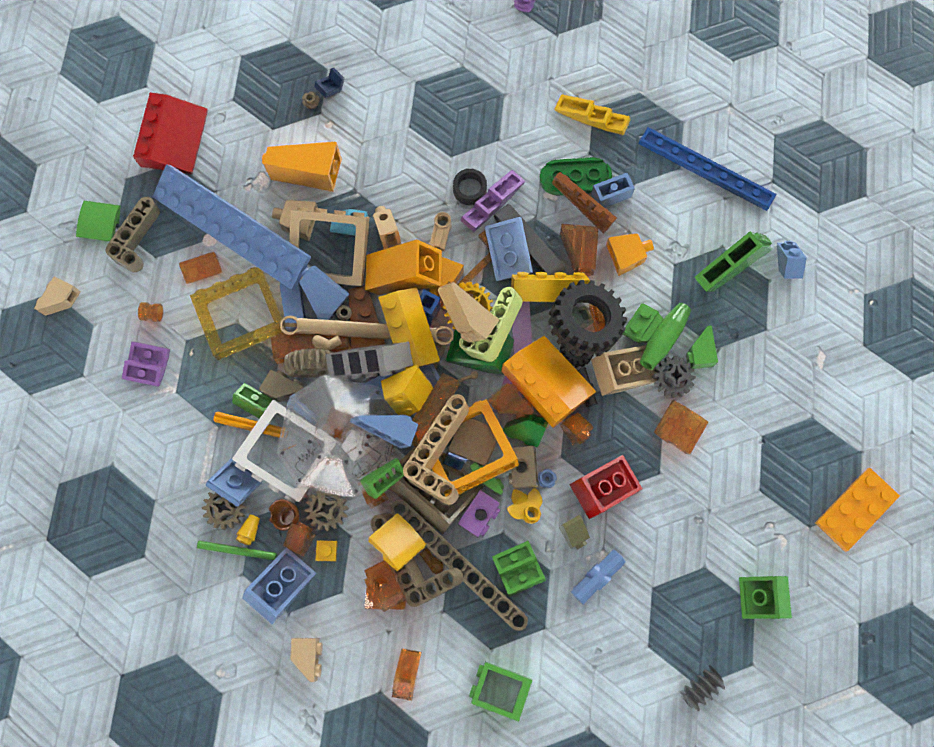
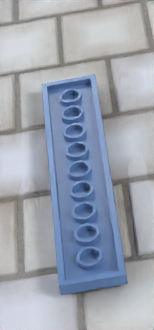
M166 164L152 196L153 198L291 290L296 289L302 277L300 275L311 259L310 255L172 165Z

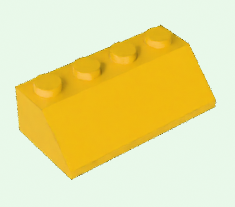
M417 287L395 291L378 297L393 344L409 342L413 365L405 367V369L415 365L420 368L439 362L440 359Z

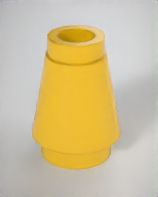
M249 514L236 533V541L251 546L252 542H255L260 518Z

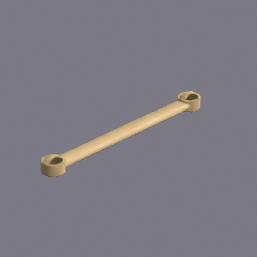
M286 316L280 322L282 332L288 335L300 333L391 339L387 324L307 319L297 318L296 316ZM292 318L296 320L297 323L284 322L286 319ZM448 326L429 327L434 342L447 345L453 340V331ZM284 327H297V329L293 332H287ZM445 328L448 329L451 332V334L437 333V331ZM437 337H450L451 339L447 342H441Z

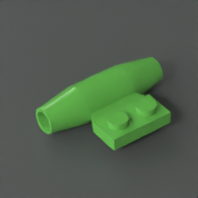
M644 303L637 309L626 325L623 335L638 343H647L640 359V364L644 368L653 370L669 353L683 332L691 313V308L688 305L678 303L664 319L659 311Z

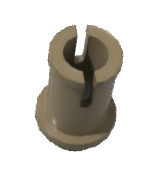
M346 305L340 306L336 312L337 318L340 321H347L351 317V309ZM345 312L347 315L343 316L341 313Z

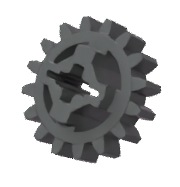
M676 356L672 357V359L666 357L664 361H660L659 366L654 368V371L657 372L652 376V378L657 379L654 385L660 386L658 392L665 391V397L671 394V398H675L677 395L682 397L684 393L690 392L689 388L695 385L691 382L696 379V376L691 375L695 370L688 368L690 362L683 363L684 358L678 361ZM669 366L668 371L663 372L664 368ZM685 382L684 386L679 388L680 383Z

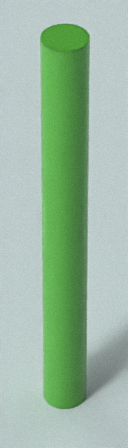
M198 541L197 543L198 549L273 561L277 558V553L205 541Z

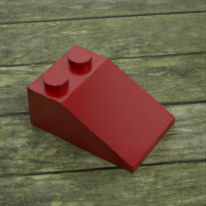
M623 455L569 484L588 519L605 512L642 490L640 483Z

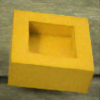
M317 540L316 561L337 562L338 541Z

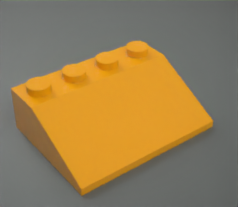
M545 335L518 351L503 363L501 372L552 428L557 426L596 393V390Z

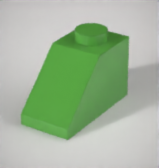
M712 325L706 327L686 353L687 363L690 362L691 369L714 367L718 363Z

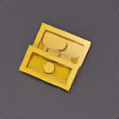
M398 513L374 532L368 541L383 554V559L397 572L426 546L414 528Z

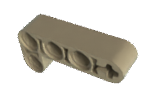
M150 197L141 198L106 246V254L114 262L131 272H139L143 268L144 262L134 250L160 214V209Z

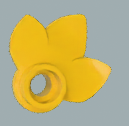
M533 488L527 495L520 490L514 489L511 495L513 504L507 507L508 513L513 518L523 519L528 524L538 522L541 518L539 508L543 502L540 492L537 488ZM528 511L533 513V517L528 516Z

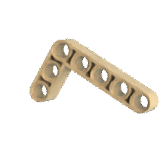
M459 394L449 398L403 468L404 476L413 485L447 505L457 501L458 491L451 482L432 472L431 469L469 412L466 400ZM457 404H463L461 408L454 409ZM452 420L449 425L444 426L445 421ZM435 437H441L438 442H433ZM425 453H430L428 458L422 459ZM418 469V473L415 476H410L413 470ZM434 479V484L428 487L427 482ZM448 489H451V494L447 497H444V492Z

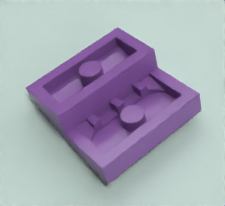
M135 341L131 342L129 357L124 362L121 379L160 386L168 363L170 349Z

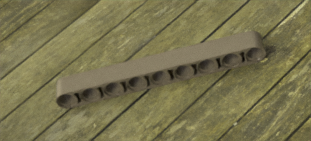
M396 500L392 503L391 513L393 516L396 515L395 508L398 505H404L406 508L405 512L400 516L408 523L413 518L420 520L419 527L414 530L423 541L426 532L434 533L435 537L432 542L424 541L426 547L449 569L453 568L454 560H463L464 567L460 570L463 574V582L511 628L517 631L526 628L528 623L526 615L403 500ZM442 545L449 547V553L446 556L438 554V549ZM476 573L479 576L478 583L470 584L467 580L468 575ZM491 587L494 591L493 597L490 599L483 597V588ZM500 601L508 603L509 609L507 612L501 613L498 611L497 604ZM521 615L523 617L524 623L521 627L513 625L512 620L514 616Z

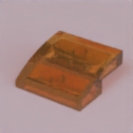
M672 400L653 433L665 442L673 444L685 454L690 455L709 422L686 406Z

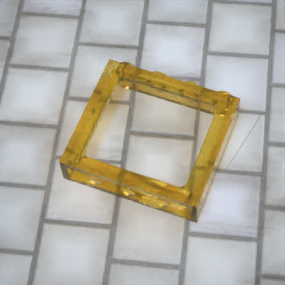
M252 267L245 273L235 274L226 281L216 282L211 287L199 289L190 295L211 352L217 360L284 333L280 328V322L283 319L264 271L258 267ZM259 284L274 322L221 343L208 310V304L251 285Z

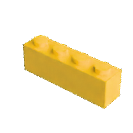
M517 272V274H512L511 287L520 295L523 302H554L564 288L567 289L570 283L574 282L577 285L579 280H584L585 284H588L590 279L580 272L573 273V275H566L563 272H556L555 275H547L545 272H537L536 275H528L527 272Z

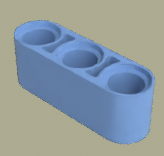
M280 282L284 317L296 316L297 318H306L300 283H298L295 290H291ZM292 318L285 320V323H297ZM286 327L287 332H293L297 329V327Z

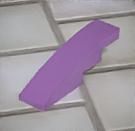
M511 170L492 185L483 197L475 202L474 207L462 216L461 222L475 232L523 186L525 180Z

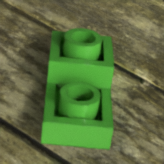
M477 462L470 465V470L474 472L483 466H478ZM494 477L482 483L492 493L498 496L503 495L502 489L504 485L499 478L495 479Z

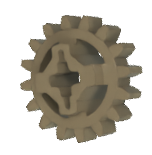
M325 487L323 493L318 489V495L311 494L310 496L313 500L306 501L310 505V508L305 509V512L310 513L306 518L307 520L313 519L311 525L314 527L318 524V530H322L325 527L326 531H330V526L336 530L337 523L344 524L341 520L342 517H348L344 513V511L349 510L348 506H344L347 499H341L343 496L341 492L336 495V489L333 488L329 492L328 488ZM327 496L333 497V498L336 499V501L334 500V501L330 502V501L327 500L326 497H327ZM319 502L317 509H315L316 503ZM326 505L331 507L328 514L323 512ZM338 509H340V512H339V514H338V516H337V518H336V517H335L336 511H337ZM325 517L328 522H321L318 518Z
M216 492L214 494L208 493L210 498L209 500H203L207 505L202 507L207 512L203 517L209 518L208 524L214 523L213 527L216 529L221 525V529L226 530L227 525L230 528H234V522L241 523L238 518L240 516L245 517L242 510L247 509L246 506L241 504L235 508L234 504L223 497L215 501L220 497ZM218 505H224L231 509V511H225L218 507ZM231 515H234V516H233L232 518H230L229 520H226L227 517H229V516H231Z

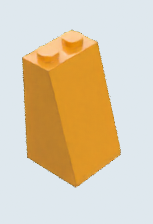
M337 142L267 147L266 153L262 156V164L271 180L334 192L342 161Z
M416 239L367 254L365 290L382 295L416 287L417 290L441 287L442 250Z

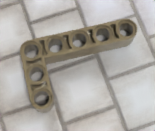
M391 513L375 515L371 519L373 532H376L383 526L382 519L386 523L393 515ZM414 557L398 572L390 566L406 602L411 607L422 605L460 585L463 581V574L458 568H450L425 581ZM449 574L453 578V583L448 578ZM432 583L435 584L436 591L433 589ZM416 592L419 593L420 600L417 598Z

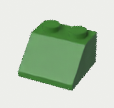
M788 576L739 577L742 619L792 618Z

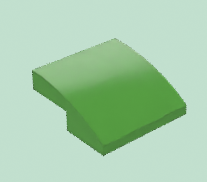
M84 200L78 217L76 237L110 241L115 235L116 223L119 224L121 205Z
M529 541L492 556L509 597L546 581Z

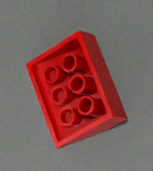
M150 92L133 158L138 165L144 168L164 170L167 164L172 165L182 173L193 174L208 109L167 94Z

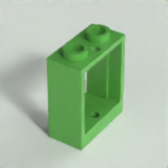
M486 661L484 666L480 664L476 677L479 678L477 686L473 685L469 697L472 698L471 704L519 722L532 679ZM488 669L521 681L512 712L478 699Z

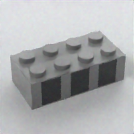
M409 342L354 348L325 354L329 378L338 377V380L349 379V376L352 379L361 378L363 374H365L366 378L378 376L377 373L380 376L391 375L392 370L394 373L406 370L405 367L413 365Z

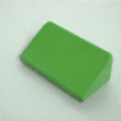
M244 383L233 394L232 403L260 419L273 399Z

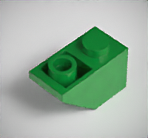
M530 413L508 421L503 428V432L509 438L519 439L528 446L538 448L548 422L544 418Z

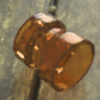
M141 302L138 307L139 320L147 321L151 319L153 322H160L163 318L162 304L154 303L151 305L148 302Z

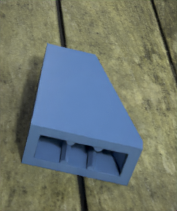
M316 266L305 268L300 275L302 279L299 283L318 319L330 320L350 294Z

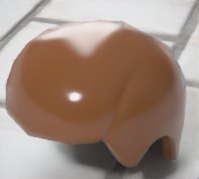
M280 499L274 501L269 507L271 513L269 521L276 529L287 531L295 527L299 520V509L295 503Z

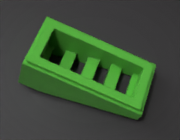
M395 458L366 475L360 482L366 493L377 499L404 476L403 467L399 460ZM392 468L395 469L396 474H393L391 470Z

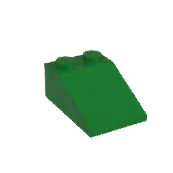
M456 329L454 330L446 362L486 373L504 375L501 372L502 366L509 359L514 339L509 334L498 357L492 362H486L469 356L459 346L461 333Z

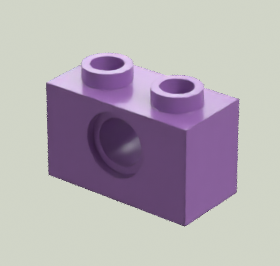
M480 490L458 522V525L477 538L480 535L484 537L490 528L487 525L491 518L495 520L501 511L498 508L500 503ZM479 510H483L487 515L482 521L475 518V513Z

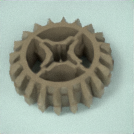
M316 348L290 352L284 358L285 373L291 377L304 379L329 375L325 354L333 352Z

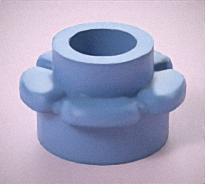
M544 469L543 472H539V485L543 488H552L555 485V481H557L556 474L551 469Z

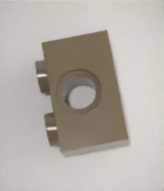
M535 447L512 448L518 458L519 465L521 463L527 464V470L519 473L518 466L512 468V473L508 475L509 484L513 485L514 489L538 488Z

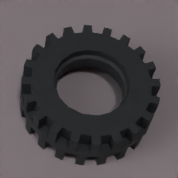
M579 280L577 285L574 282L570 283L567 289L564 288L560 292L549 311L551 318L548 324L553 325L551 330L552 336L557 334L559 338L556 342L559 345L563 342L567 346L565 348L567 352L570 349L576 351L575 356L579 357L581 353H585L586 358H590L593 354H596V357L601 356L604 351L608 352L615 345L626 329L624 325L627 322V317H623L626 308L620 307L621 298L616 299L613 296L614 290L611 289L609 292L605 290V284L603 283L600 286H596L593 280H590L588 284H585L584 280ZM578 303H589L597 307L604 316V328L598 332L587 331L581 328L575 322L572 315L573 307Z

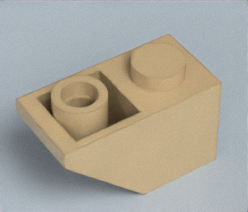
M53 277L47 284L43 295L37 300L34 309L46 316L71 308L81 291L73 285Z
M291 638L290 660L310 682L317 681L318 677H321L322 670L321 664H318L319 655H322V643H319V638Z

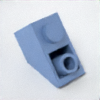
M793 241L777 243L778 268L783 278L803 279L807 257Z

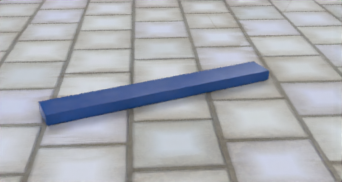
M647 127L639 140V145L765 211L769 209L777 195Z

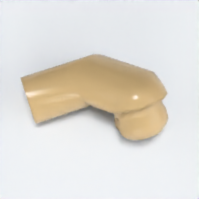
M320 335L312 338L313 346L318 349L331 350L342 344L338 336L330 340Z

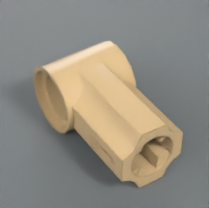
M440 212L434 218L435 224L429 245L445 251L452 223L448 213ZM442 220L448 222L444 226L439 225V222Z

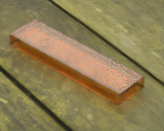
M444 373L441 375L422 408L412 420L419 424L412 440V445L416 447L419 445L449 398L454 395L460 386L459 380Z

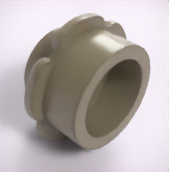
M308 92L303 95L302 103L308 109H314L318 106L320 99L315 92Z

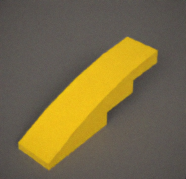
M561 94L555 107L556 112L571 119L620 135L625 134L630 122V116L613 113L612 108L597 106L594 101Z

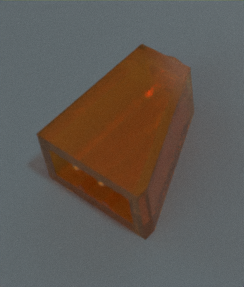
M561 224L560 237L574 273H584L587 277L594 275L599 227Z

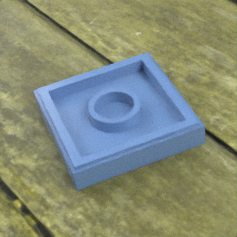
M230 459L206 482V486L239 507L262 482L251 477L253 473L248 469L244 472L234 466L236 462Z

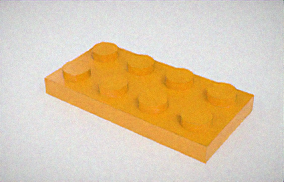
M869 467L828 508L815 524L843 551L848 552L900 495Z

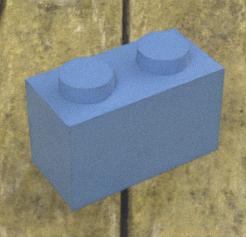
M624 173L593 185L591 196L605 208L631 198L635 187L628 173Z

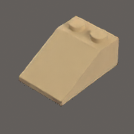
M451 282L439 287V295L456 330L461 333L460 336L467 342L487 339L499 319L456 283Z
M646 345L604 352L601 356L591 359L602 396L619 393L657 381V379L652 378L657 372L654 369L648 370L640 364V359Z

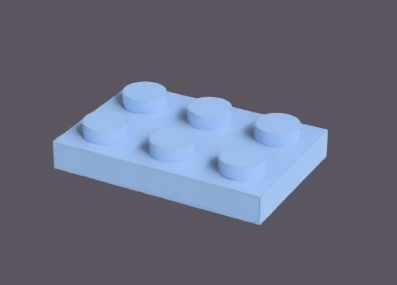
M521 217L485 226L496 281L512 278V274H517V272L533 273Z

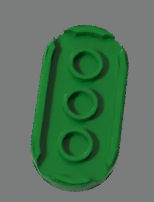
M596 157L556 159L549 161L541 169L539 181L541 187L547 193L563 195L552 184L554 177L561 172L563 175L568 176L584 192L591 194L593 185L612 178V170L602 159Z

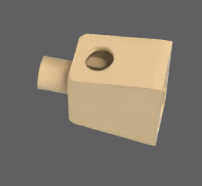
M287 200L284 209L274 207L272 218L280 220L279 225L282 230L290 233L291 210H297V206L309 207L308 211L316 212V208H318L316 202ZM301 220L300 238L307 241L310 240L316 220Z
M384 206L377 207L373 218L383 249L400 245L401 240L391 209H386Z

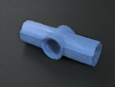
M613 549L599 564L594 565L585 574L586 577L570 592L583 605L597 590H601L612 579L611 577L626 561Z

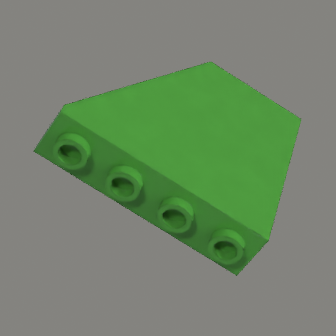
M749 231L694 278L706 292H714L773 249L770 246L772 242L766 235Z

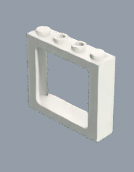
M272 400L232 460L236 462L234 466L245 472L248 469L253 473L251 477L259 482L265 480L270 483L268 488L276 493L279 490L286 494L284 498L293 503L296 501L301 503L315 482L313 480L317 479L325 467L326 461H329L327 458H331L339 446V442ZM275 414L281 415L325 443L324 448L319 454L321 459L316 458L295 489L247 459V455Z

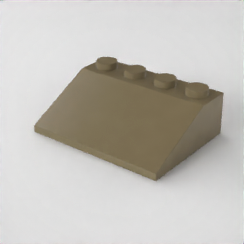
M419 443L399 461L403 468ZM444 452L438 458L449 481H455L469 474L463 468L457 470L443 464L446 455ZM425 454L422 456V459L427 458ZM392 468L391 470L393 474H396L395 469ZM418 469L413 470L410 476H415L418 473ZM405 476L390 487L395 494L442 534L450 528L474 500L478 492L484 488L482 484L477 485L459 494L455 503L447 505L413 485ZM429 480L427 486H432L435 480Z

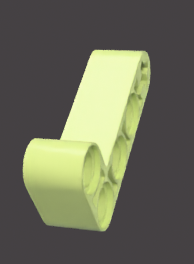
M512 287L502 289L491 310V313L499 321L487 339L467 342L461 337L459 346L471 357L486 362L494 361L498 357L522 306L523 301L520 295Z

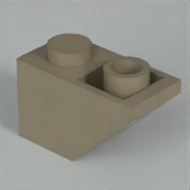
M270 370L259 388L263 394L278 402L289 400L292 396L296 398L307 393L302 382L297 379L289 380L287 378L288 375L280 370H277V372Z

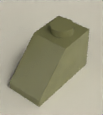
M581 515L576 516L559 527L570 549L576 547L578 550L587 545L586 540L590 536Z

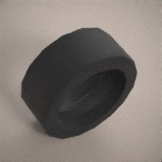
M467 168L455 175L453 194L460 203L475 205V202L487 193V180L479 170ZM465 179H475L480 183L481 189L475 195H465L461 193L459 185Z

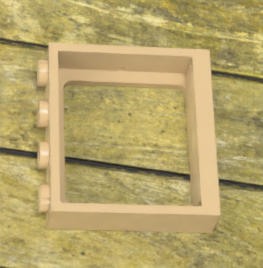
M297 206V210H291L289 242L299 248L302 219L348 223L356 226L352 276L332 273L325 274L337 284L364 285L370 217H364V213L353 212V215H346V211L334 210V214L327 213V209L316 208V212L308 211L309 207Z

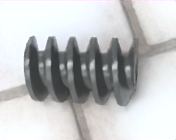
M709 665L711 672L705 669L703 670L704 677L701 675L696 676L698 683L694 680L690 681L692 688L685 685V693L678 691L683 700L697 711H700L698 703L704 706L707 705L705 697L713 700L711 692L719 695L718 686L724 690L726 689L723 679L711 665Z

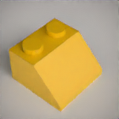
M417 365L381 380L384 399L398 415L411 416L419 412L433 389L432 384Z

